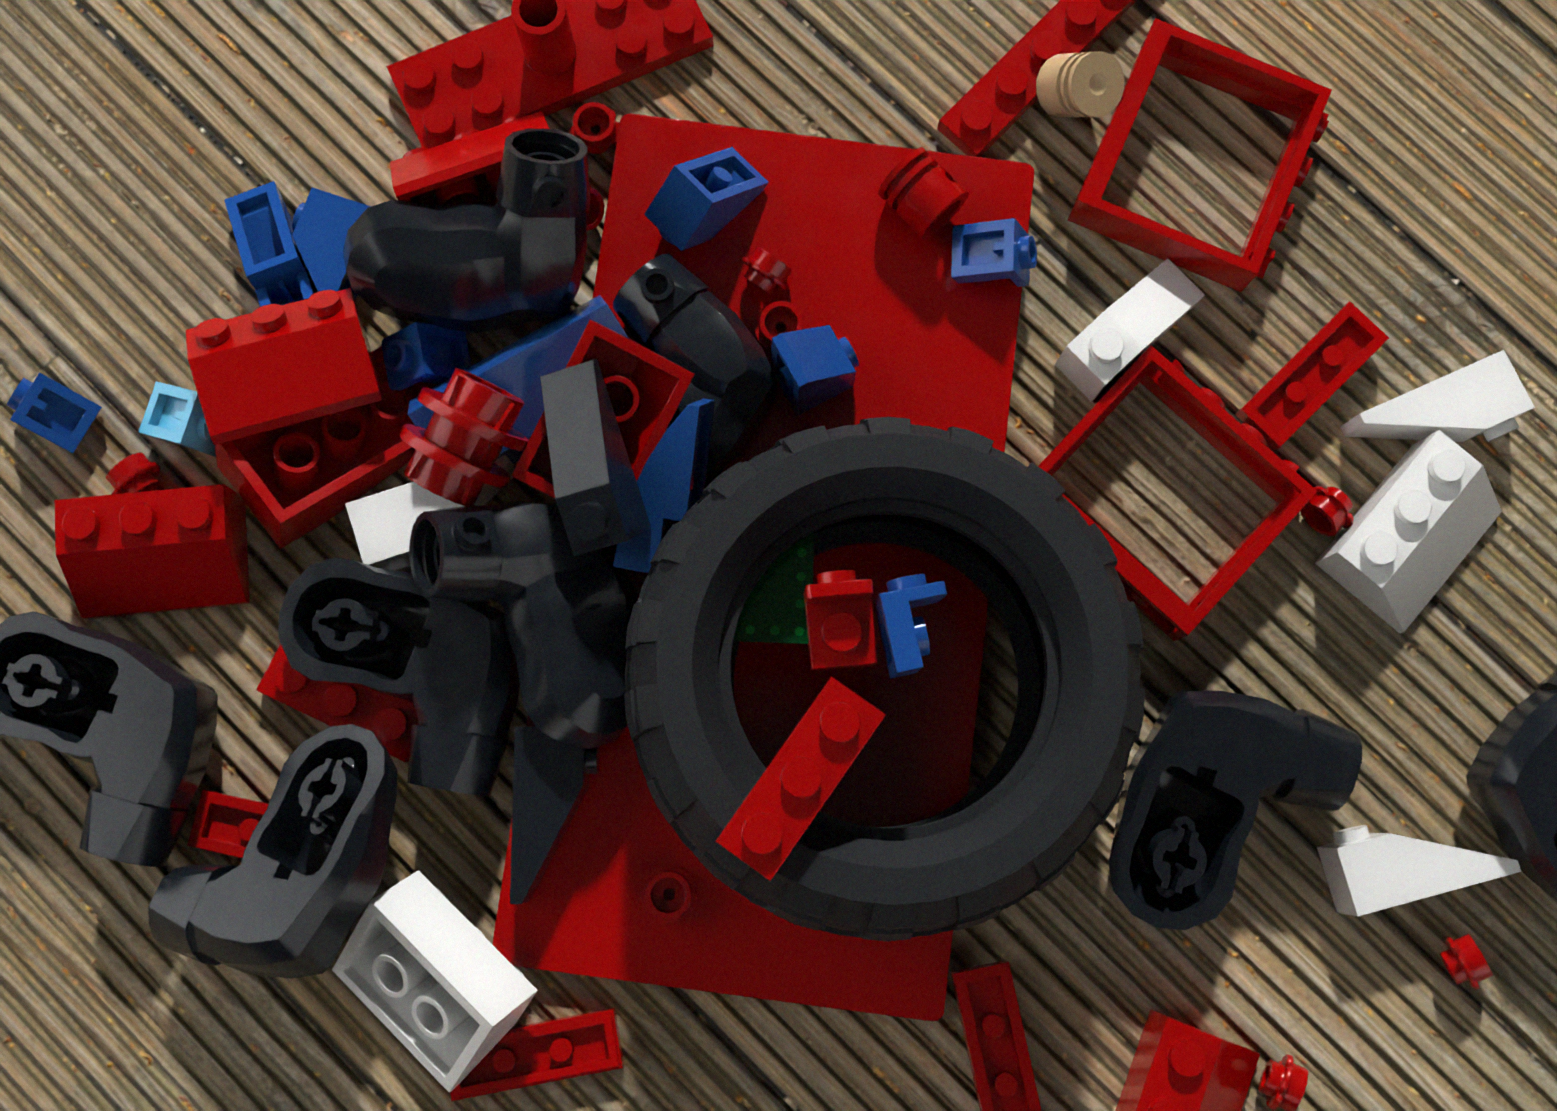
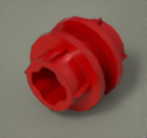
M455 368L444 393L422 387L418 401L434 413L426 429L412 424H404L399 434L404 442L415 449L404 471L405 476L422 488L464 506L475 504L484 484L499 488L506 487L511 476L495 462L503 446L516 451H524L529 441L526 436L513 428L525 404L524 401L499 386L458 368Z

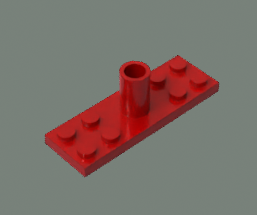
M513 0L511 6L512 15L386 67L421 146L433 148L453 141L457 135L470 130L483 131L501 125L506 119L516 114L527 113L531 115L542 111L544 117L709 49L714 46L713 35L696 0Z

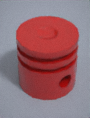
M920 147L909 153L894 167L882 182L878 195L884 200L888 199L887 204L892 209L897 208L896 213L925 240L937 233L952 219L967 200L969 193L942 166L937 167L938 162L932 156L928 157L929 153L923 147Z

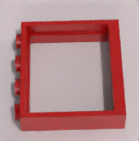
M1155 18L1124 86L1121 100L1115 107L1067 220L1164 261L1168 258L1176 266L1242 292L1255 277L1263 279L1269 263L1274 259L1276 250L1269 247L1274 232L1281 233L1291 217L1295 204L1287 200L1293 186L1299 188L1310 170L1313 158L1307 156L1306 153L1311 141L1317 143L1329 123L1327 120L1329 114L1323 111L1332 89ZM1158 65L1294 120L1239 256L1101 199Z
M1151 345L1038 467L1053 476L1128 394L1141 383L1276 502L1273 508L1187 603L1183 602L1096 524L1108 540L1118 560L1114 568L1123 584L1127 600L1129 602L1134 601L1139 611L1169 638L1176 641L1188 636L1318 491L1296 472L1300 468L1298 465L1286 459L1282 460L1266 446V439L1256 428L1246 423L1241 424L1225 410L1226 407L1223 400L1215 392L1205 387H1198L1184 374V368L1177 359L1171 363ZM1062 494L1078 510L1089 526L1095 523L1069 498Z

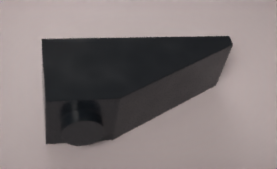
M593 359L540 376L555 500L573 555L576 556L629 541L650 529L651 525L598 360Z
M515 727L510 904L529 902L535 893L589 788V774L599 773L600 746L592 749L565 746L538 730L537 727Z

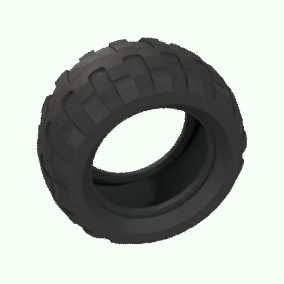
M880 417L862 419L858 425H845L826 430L825 426H819L796 432L776 441L775 446L768 451L753 457L749 461L736 463L717 476L702 491L703 495L686 512L681 521L672 525L658 545L650 562L651 567L642 585L638 601L633 606L627 627L625 646L627 650L625 668L626 693L624 694L625 712L631 740H633L639 764L655 804L682 842L714 877L732 890L743 895L752 903L795 925L837 935L878 941L907 940L911 937L929 936L951 930L958 931L979 925L998 916L1002 910L1018 903L1032 892L1040 891L1058 878L1074 861L1075 853L1085 844L1091 833L1098 825H1103L1115 807L1124 786L1125 780L1123 778L1125 775L1123 773L1128 764L1133 744L1139 740L1143 723L1145 689L1140 688L1141 667L1139 653L1143 651L1141 622L1134 601L1128 602L1123 584L1114 568L1118 560L1108 540L1095 523L1090 526L1087 524L1078 510L1062 496L1065 489L1050 474L1033 463H1030L1028 467L1012 456L993 448V440L975 432L954 426L949 427L945 431L930 426L911 425L910 419ZM813 532H815L814 556L847 545L886 543L917 549L941 559L970 579L991 602L1003 622L1014 651L1018 679L1017 707L1013 726L1004 749L987 776L974 790L956 804L927 819L892 827H869L842 821L819 811L772 880L769 881L715 842L767 769L757 757L739 721L734 698V670L740 642L733 640L747 599L766 570L785 551Z

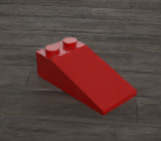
M381 346L371 352L382 396L381 401L215 445L217 466L281 549L329 521L346 508L345 503L359 499L410 461L415 449L404 442L399 435L404 424L415 425L408 416L409 401L420 394L422 387L431 389L438 384L418 382L402 391L391 390L388 385Z

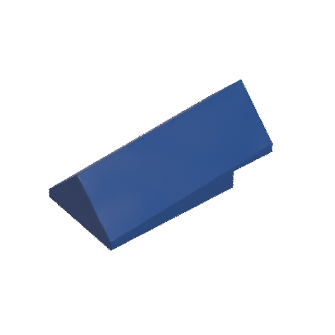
M599 295L464 371L481 377L524 401L525 404L513 428L529 440L544 411L540 376L566 368L589 320L596 321L627 338L628 336L607 303ZM450 378L431 389L444 393ZM418 396L409 401L408 416L415 426L426 429L434 412L420 403ZM503 446L497 460L506 455L514 464L519 461L523 451H516Z

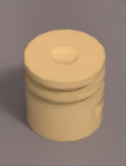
M1105 51L1056 54L1047 59L1043 64L1036 80V94L1040 105L1048 114L1057 118L1103 117L1115 109L1124 92L1122 67L1113 55Z

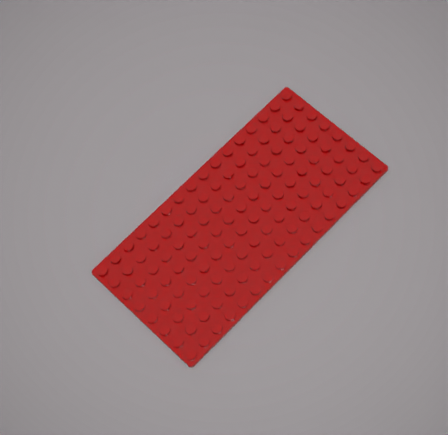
M629 113L621 118L593 298L601 295L628 338L637 342L613 309V300L621 287L639 268L661 254H670L710 287L713 291L712 294L737 314L756 340L755 329L758 327L756 317L760 310L773 302L786 301L800 309L802 317L807 320L808 328L830 325L837 339L845 337L849 341L859 362V366L854 368L856 375L853 387L796 416L776 381L778 389L775 399L737 458L745 457L752 459L774 447L776 441L799 431L819 426H825L826 430L845 425H858L862 419L880 417L910 419L911 425L930 426L945 431L953 426L969 430L993 440L992 447L1005 452L1022 287H1017L1010 278L958 284L951 277L952 231L955 225L1015 218L1028 233L1035 173L1033 167L1023 162L927 151L929 153L928 157L932 156L938 162L937 167L942 166L969 195L963 206L945 226L930 238L923 240L896 213L897 208L892 209L887 204L888 199L884 200L878 195V190L888 174L915 149ZM733 147L769 183L752 202L711 240L681 251L677 246L667 242L660 235L658 228L644 214L674 165ZM757 246L770 253L793 270L784 283L788 287L782 290L775 286L771 294L765 292L744 277L749 267L742 262V258L746 257L749 259ZM780 323L776 326V330L784 332L786 326ZM760 344L771 366V347L764 348ZM861 543L828 550L814 556L813 584H817V574L836 570L856 571L857 580L872 579L873 595L871 601L878 659L877 665L811 671L808 644L740 642L734 670V698L739 721L757 757L767 768L832 676L882 711L886 716L824 803L820 812L842 821L869 827H892L927 819L956 804L968 794L989 600L970 579L956 568L933 555L917 549L886 543ZM617 544L612 545L614 553H616ZM624 569L637 593V598H639L642 585L648 573ZM915 574H925L927 584L944 581L947 595L940 602L910 608L912 618L923 617L929 637L930 655L921 656L924 667L915 674L890 679L873 602L880 593L888 592L886 583L893 579ZM528 715L526 727H536ZM629 728L614 742L600 746L599 773L589 774V788L531 900L523 904H510L511 820L492 945L513 966L925 1021H938L944 1014L953 930L929 936L911 937L907 940H868L795 925L752 903L743 895L732 890L714 877L682 842L676 831L667 822L655 804L647 786L633 740H631ZM659 867H666L668 870H672L674 867L683 868L692 876L694 881L692 887L698 894L697 904L691 913L683 914L681 920L677 923L665 924L659 922L656 919V915L647 913L641 903V892L647 886L645 880L653 870ZM666 889L664 897L667 900H672L675 897V892L672 889Z

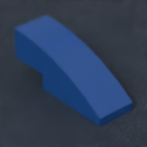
M274 181L224 200L246 277L256 291L260 307L268 304L285 305L308 299L311 295L318 292L292 237V219L279 188Z
M703 398L688 404L666 430L649 456L637 480V485L651 528L629 541L617 544L613 567L649 573L650 562L661 540L672 525L679 523L686 512L703 495L715 400Z

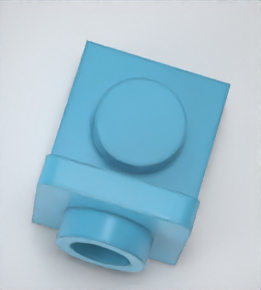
M156 381L138 432L216 457L215 445L209 435L197 391Z

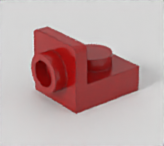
M836 570L817 574V584L805 585L804 590L811 671L877 665L878 659L871 601L873 595L872 579L857 580L856 571Z

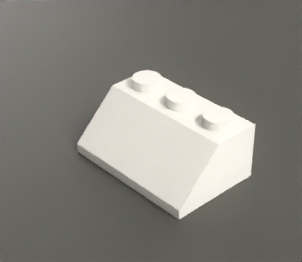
M1440 430L1418 441L1408 449L1353 516V524L1349 528L1341 530L1315 564L1398 633L1405 632L1502 512L1483 464Z
M419 870L369 902L332 969L448 1092L457 1087L516 1024L538 991L525 978L523 973L514 967L487 940L484 934L445 897L442 891L436 888Z

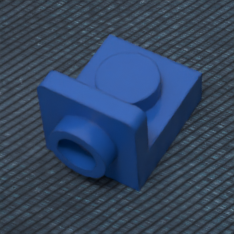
M1015 218L953 226L951 277L958 284L1010 278L1017 287L1029 286L1030 269L1035 268L1037 264L1036 242L1034 237L1029 236Z
M415 322L382 340L383 359L388 385L391 390L402 391L418 382L440 384L451 378L455 368L465 370L472 366L466 332Z
M40 372L34 382L23 378L6 406L15 410L10 418L12 422L72 454L102 408Z
M915 574L893 579L886 583L888 592L880 593L873 602L890 679L915 674L924 667L921 656L930 655L929 637L923 617L912 618L910 608L940 602L947 595L944 581L927 584L925 574Z

